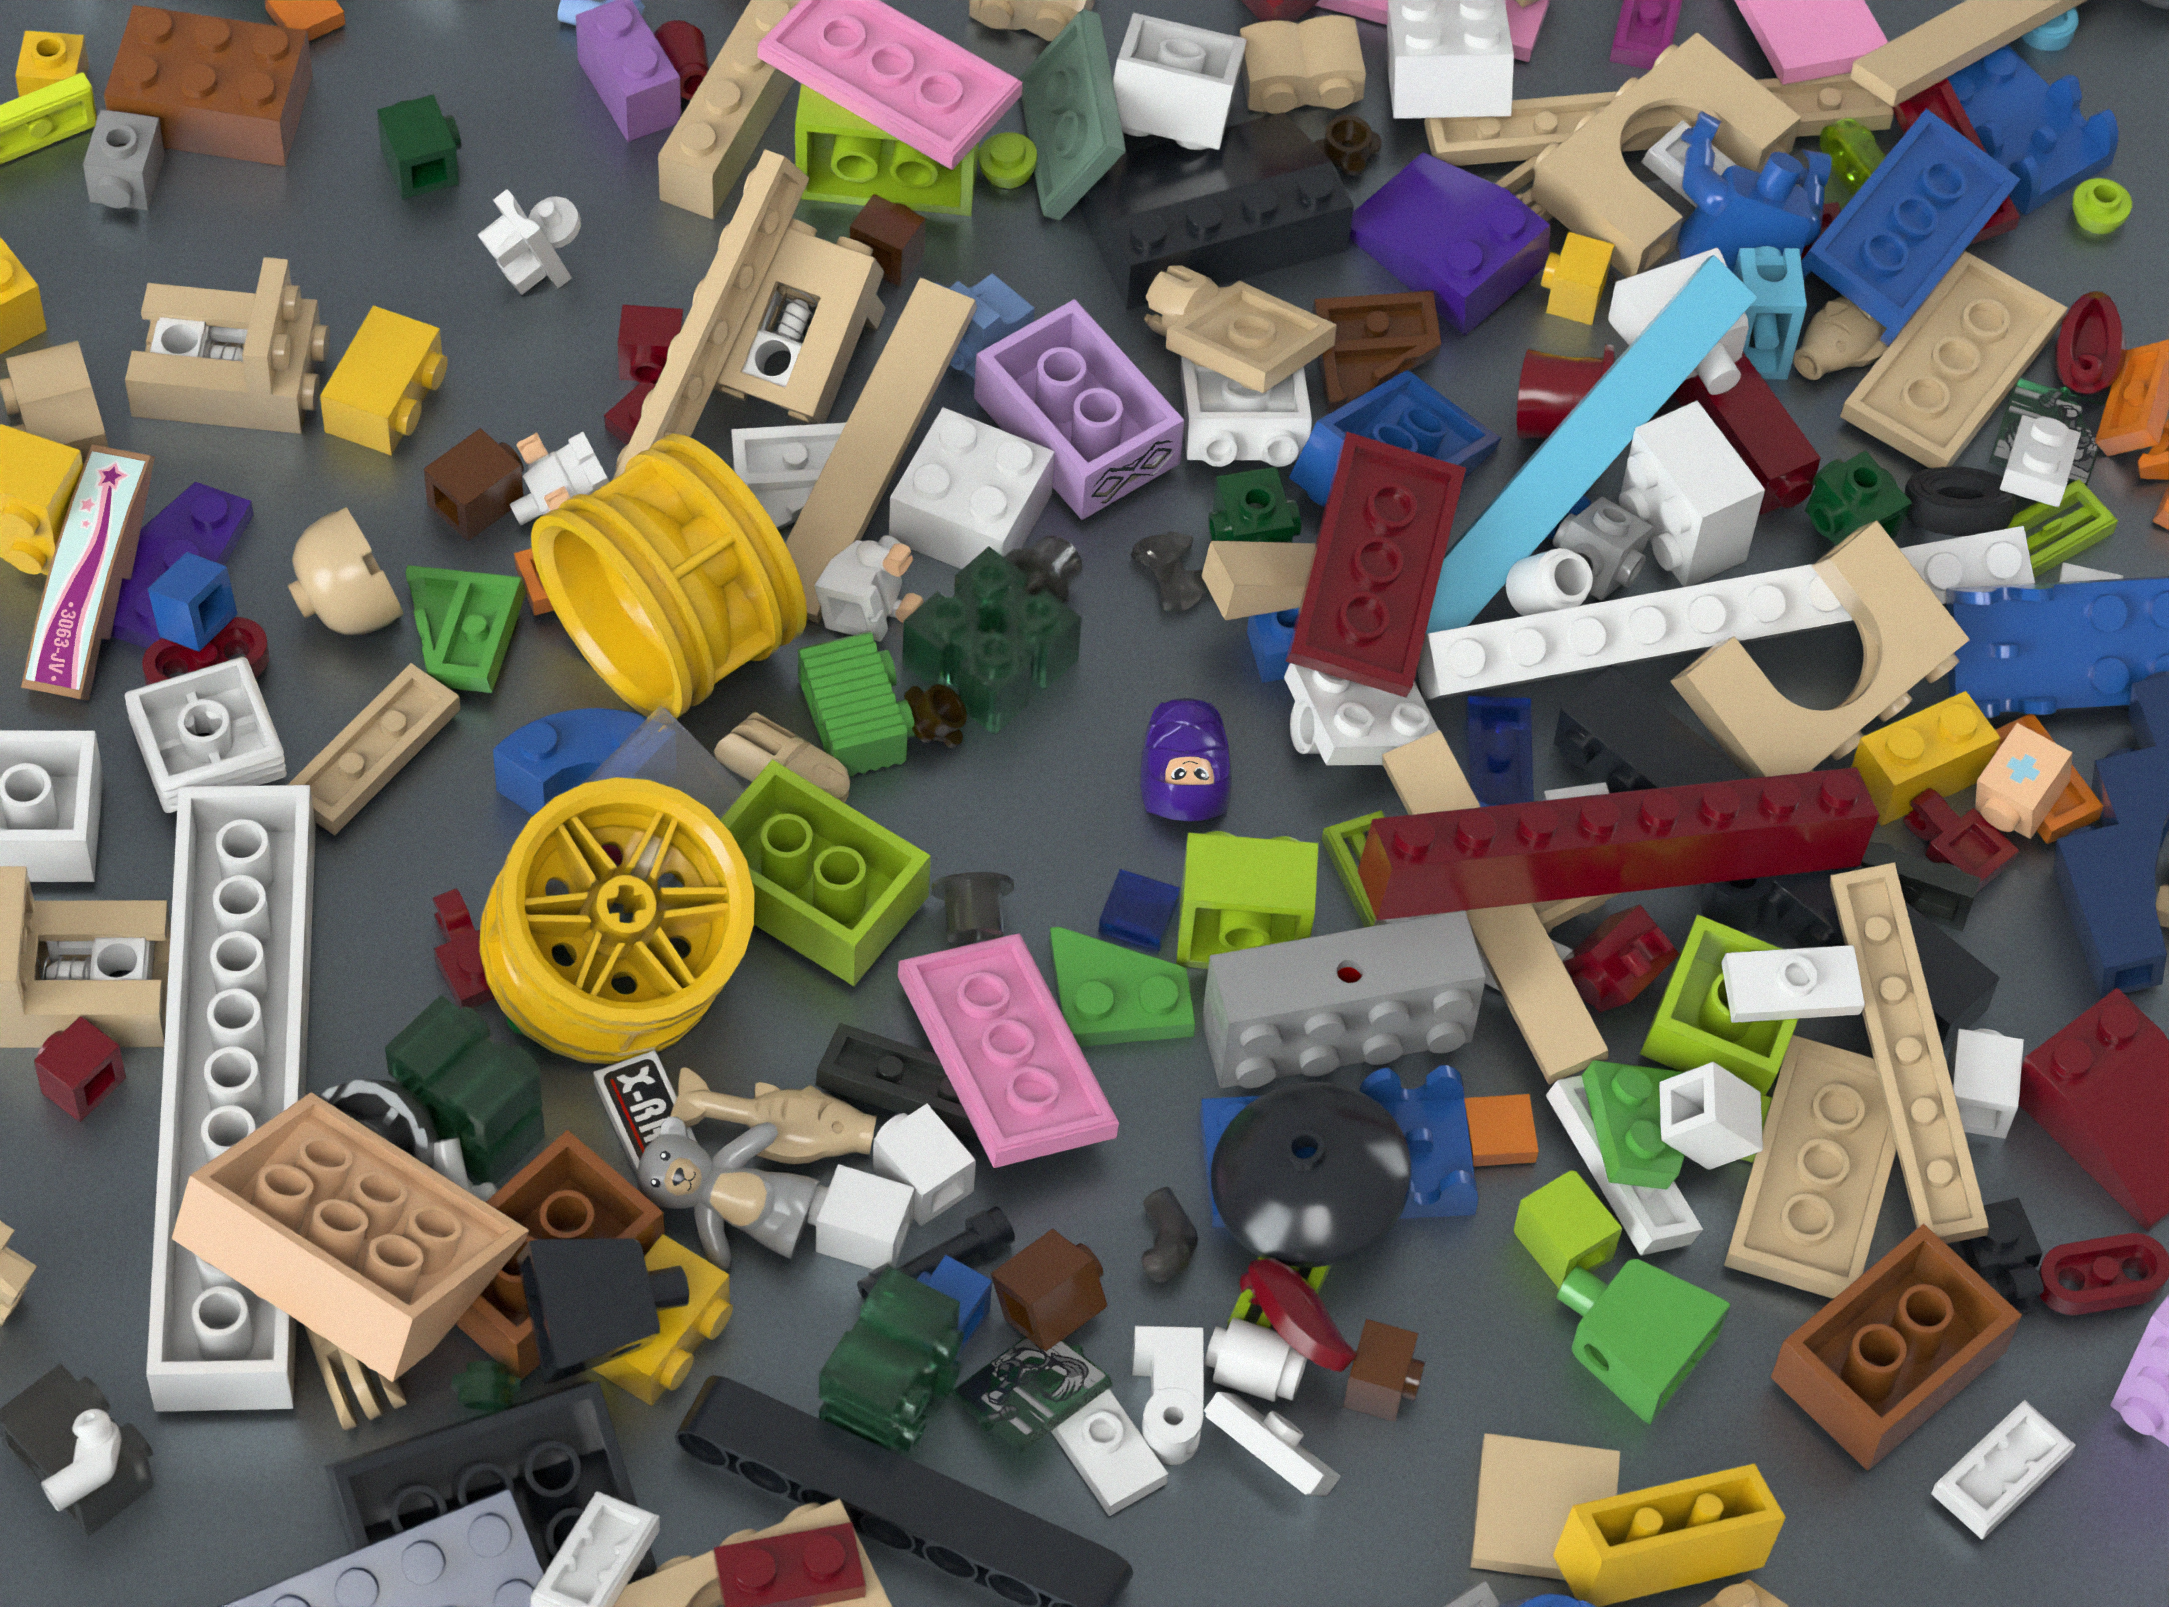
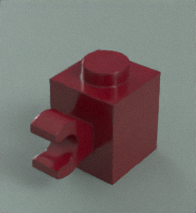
M1641 904L1606 918L1562 960V963L1568 974L1572 977L1571 980L1580 997L1587 1003L1594 1005L1600 1013L1631 1002L1680 954Z

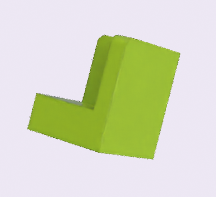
M1573 1170L1566 1172L1520 1200L1514 1225L1515 1235L1558 1289H1560L1567 1276L1576 1266L1580 1265L1591 1273L1613 1260L1622 1231L1620 1224L1581 1176Z

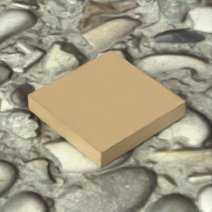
M1484 1433L1470 1568L1566 1580L1553 1557V1553L1573 1505L1617 1495L1620 1451Z

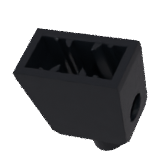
M633 1238L539 1239L529 1241L517 1257L545 1384L560 1381L649 1346L660 1334L657 1312L685 1307L689 1304V1287L682 1266L647 1271L642 1246L639 1240Z

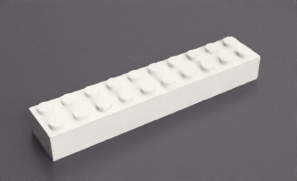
M310 785L179 787L146 1374L155 1411L294 1408L297 1320L269 1301L259 1297L252 1290L212 1264L202 1260L198 1255L173 1240L172 1236L189 1176L306 1095L316 834Z

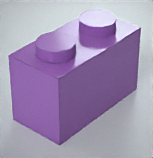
M615 0L576 14L578 62L627 142L676 125L681 118L680 76L633 1Z

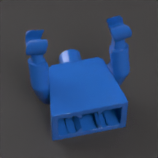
M1700 111L1695 127L1685 129L1681 135V140L1691 145L1686 150L1682 188L1697 205L1696 209L1680 228L1678 234L1681 260L1718 248L1727 268L1734 273L1739 248L1755 249L1757 247L1770 246L1777 248L1782 256L1784 248H1799L1801 257L1804 246L1815 242L1821 233L1825 198L1824 188L1830 175L1831 156L1825 153L1802 149L1809 162L1808 169L1803 168L1802 164L1791 155L1783 152H1773L1761 173L1733 165L1727 167L1720 176L1713 170L1715 152L1712 149V140L1721 121Z

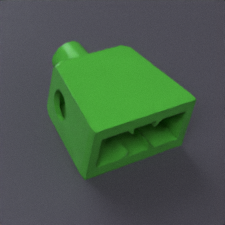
M1640 1259L1628 1260L1609 1285L1578 1265L1567 1276L1556 1297L1583 1316L1577 1327L1571 1349L1575 1357L1649 1425L1652 1424L1720 1337L1731 1305L1724 1299Z

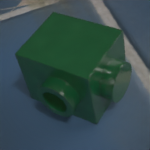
M434 94L414 100H403L394 105L377 109L381 149L402 200L459 184L456 150L462 148L459 130L453 115L443 117Z

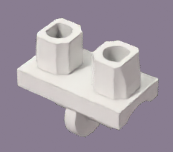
M508 189L493 199L502 216L481 231L478 236L497 260V265L517 291L523 295L546 276L549 277L558 289L572 279V276L554 249L571 243L578 235L581 227V216L575 205L563 197H549L538 202L527 218Z

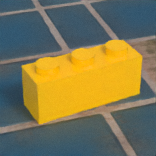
M1754 1463L1573 1505L1553 1557L1575 1598L1600 1607L1763 1568L1786 1517Z

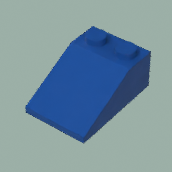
M1406 370L1319 419L1289 478L1306 490L1307 495L1314 502L1325 507L1341 443L1346 433L1350 432L1465 467L1464 481L1497 448L1502 438L1409 370Z

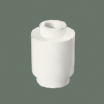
M1557 548L1521 559L1511 567L1506 579L1507 596L1513 608L1523 616L1577 607L1582 604L1592 587V571L1587 561L1571 550Z
M1233 1317L1228 1329L1216 1326L1208 1346L1204 1365L1215 1368L1214 1383L1273 1402L1276 1401L1278 1396L1293 1401L1308 1358L1298 1353L1277 1331Z

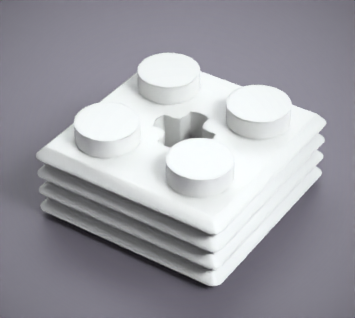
M239 657L125 693L129 720L164 812L172 813L177 811L179 787L259 786L286 776L284 751L247 658ZM202 733L210 734V736L199 737L198 735Z

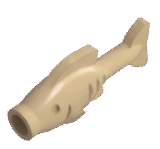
M1843 295L1828 301L1813 315L1805 332L1802 345L1794 353V365L1807 379L1818 380L1825 373L1839 371L1846 367H1863L1874 363L1888 348L1879 340L1887 328Z
M686 1067L680 1069L678 1097L670 1116L683 1120L686 1128L698 1124L705 1117L745 1124L750 1128L766 1122L772 1123L777 1127L778 1135L773 1144L755 1156L787 1164L811 1163L824 1157H837L855 1152L870 1155L877 1118L875 1115L863 1114L849 1103L828 1093H823L811 1085L803 1090L793 1088L780 1090L776 1086L758 1082L755 1084L753 1099L711 1092L706 1082L698 1074Z

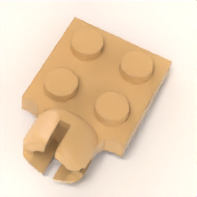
M1172 265L1168 267L1166 273L1161 271L1157 275L1146 295L1149 308L1162 314V316L1147 314L1144 320L1154 332L1167 337L1166 349L1190 359L1197 366L1209 368L1239 382L1240 385L1247 389L1257 390L1261 393H1265L1335 345L1337 324L1241 281L1225 288L1217 287L1209 277L1184 266Z

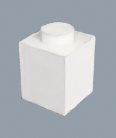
M1958 1029L1947 1059V1067L1964 1132L2006 1139L2018 1109L2024 1039L2006 1037L1990 1029H1977L1973 1031Z
M1715 1062L1659 1082L1661 1141L1708 1170L1763 1151L1760 1091Z
M925 1104L910 1115L902 1113L894 1116L878 1131L873 1145V1171L879 1177L915 1187L913 1218L921 1227L974 1192L975 1158L928 1104Z
M838 1164L830 1186L819 1185L810 1206L808 1224L816 1226V1252L873 1270L888 1263L894 1270L913 1221L915 1187Z

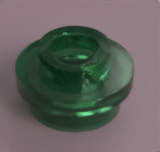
M474 1361L466 1364V1373L452 1376L451 1388L458 1392L457 1405L459 1407L476 1411H494L513 1404V1394L520 1391L521 1379L507 1374L508 1366L504 1363Z

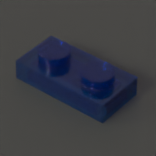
M1468 696L1466 705L1467 782L1477 801L1489 805L1534 802L1531 698Z

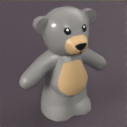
M667 1117L661 1124L660 1135L645 1148L637 1169V1186L639 1191L659 1209L694 1207L696 1225L706 1259L724 1272L730 1268L732 1260L731 1250L724 1231L725 1221L745 1231L763 1246L792 1259L806 1226L810 1206L820 1180L791 1173L765 1172L744 1167L749 1159L769 1147L778 1135L777 1127L769 1122L754 1126L727 1144L711 1158L703 1147L688 1137L683 1120L678 1117Z

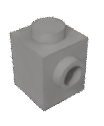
M100 109L83 163L90 202L104 204L112 208L149 209L165 157L159 117Z

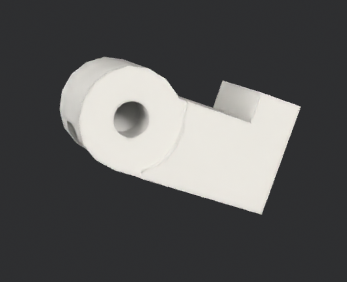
M1135 1326L1132 1347V1376H1151V1398L1145 1406L1141 1435L1161 1464L1170 1466L1182 1464L1191 1459L1198 1450L1204 1417L1203 1328Z

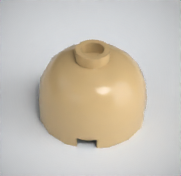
M347 507L321 517L306 528L295 544L292 557L298 580L287 585L305 619L317 614L319 619L332 631L343 635H365L392 624L393 620L403 616L404 612L383 570H380L373 557L372 549Z

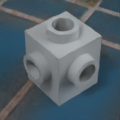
M1601 496L1577 516L1570 513L1563 520L1554 536L1553 545L1557 548L1571 550L1587 561L1593 576L1592 587L1587 596H1594L1603 601L1621 585L1628 588L1636 580L1644 566L1646 556L1642 553L1654 526Z

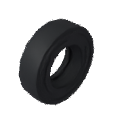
M1951 466L1930 468L1913 474L1908 480L1905 487V495L1911 500L1912 505L1906 516L1916 526L1934 533L1951 536L1976 535L2006 529L2015 514L2016 496L2015 494L1999 490L2003 477L1986 470Z

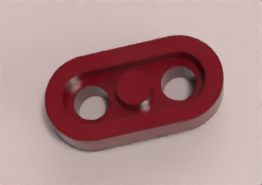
M235 617L200 652L164 638L159 639L146 650L143 656L142 666L146 686L170 679L171 677L169 676L174 673L186 674L229 661L230 659L228 658L235 654L246 655L244 657L248 659L256 678L265 670L269 662L266 633L255 621L248 618Z
M2126 1233L2058 1245L2045 1255L2038 1270L2044 1287L2043 1293L2039 1294V1296L2051 1309L2066 1315H2080L2148 1303L2160 1295L2169 1278V1255L2161 1243L2141 1233ZM2132 1269L2140 1274L2142 1280L2129 1279L2122 1270ZM2070 1280L2078 1286L2079 1290L2072 1291L2066 1289L2059 1281Z

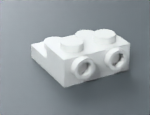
M1181 356L1180 376L1184 401V439L1187 460H1202L1216 467L1228 465L1233 460H1263L1270 465L1282 467L1291 464L1294 460H1298L1311 434L1312 421L1304 366L1265 393H1261L1257 390L1247 389L1240 385L1239 382L1209 368L1197 366L1190 359Z

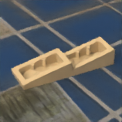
M1210 541L1201 576L1224 620L1300 607L1316 543Z

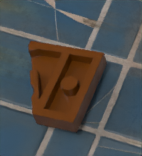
M1433 291L1319 298L1314 300L1313 314L1337 324L1335 345L1319 355L1327 413H1332L1406 370L1411 371L1439 354L1441 338Z

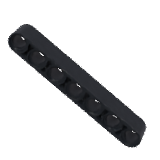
M712 1375L707 1377L674 1436L679 1447L694 1459L799 1507L810 1503H818L823 1506L840 1499L856 1533L1020 1607H1117L1134 1575L1133 1568L1123 1557L1100 1544L723 1376Z

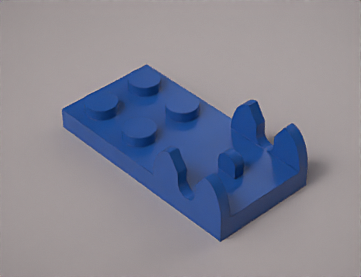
M2005 45L1947 77L1986 153L2021 179L2009 197L2025 216L2112 164L2119 138L2116 118L2110 109L2097 112L2089 117L2088 121L2083 118L2080 112L2081 89L2078 78L2074 75H2065L2050 86L2008 45Z
M1926 108L1801 261L1803 281L1812 271L1885 326L1887 329L1879 340L1889 347L2021 179Z
M2169 576L1946 588L1947 611L1970 639L1954 652L1960 661L1948 671L1949 698L1967 691L1986 718L1999 716L2000 712L2045 715L2056 713L2057 709L2130 705L2132 683L2140 682L2157 672H2169Z
M1441 1065L1426 1075L1425 1083L1422 1086L1414 1089L1402 1088L1400 1076L1390 1068H1382L1368 1075L1361 1083L1359 1091L1374 1099L1391 1114L1403 1132L1410 1154L1412 1167L1410 1193L1399 1219L1475 1215L1478 1205V1190L1474 1176L1464 1101L1463 1078L1460 1072L1454 1067ZM1261 1096L1201 1099L1200 1119L1212 1228L1225 1227L1217 1211L1211 1189V1165L1216 1146L1223 1132L1236 1115ZM1312 1147L1302 1148L1296 1152L1295 1156L1302 1159L1309 1158L1317 1150Z

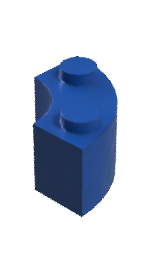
M585 708L545 716L519 728L493 749L496 791L534 816L554 797L588 782L618 777L651 780L665 785L676 773L675 731L646 716L616 709Z

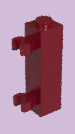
M1744 352L1742 357L1735 362L1736 367L1741 373L1740 380L1733 388L1724 393L1710 394L1698 375L1684 380L1673 393L1676 400L1682 407L1698 401L1764 487L1765 492L1759 515L1781 506L1783 508L1794 507L1812 493L1813 479L1817 474L1821 457Z

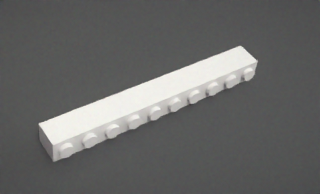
M2024 526L1899 548L1944 607L1947 606L1946 588L2035 583ZM1813 564L1428 633L1424 638L1417 671L1424 702L1606 669L1610 665L1617 667L1709 650L1717 642L1734 636L1740 644L1855 622L1813 569Z

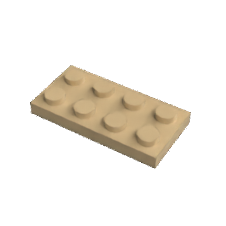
M1965 251L1844 402L1840 417L1928 468L1952 466L2061 326L2068 308Z
M1792 1035L1783 1058L1763 1128V1151L1756 1153L1724 1266L1834 1299L1863 1275L1897 1148L1874 1058Z

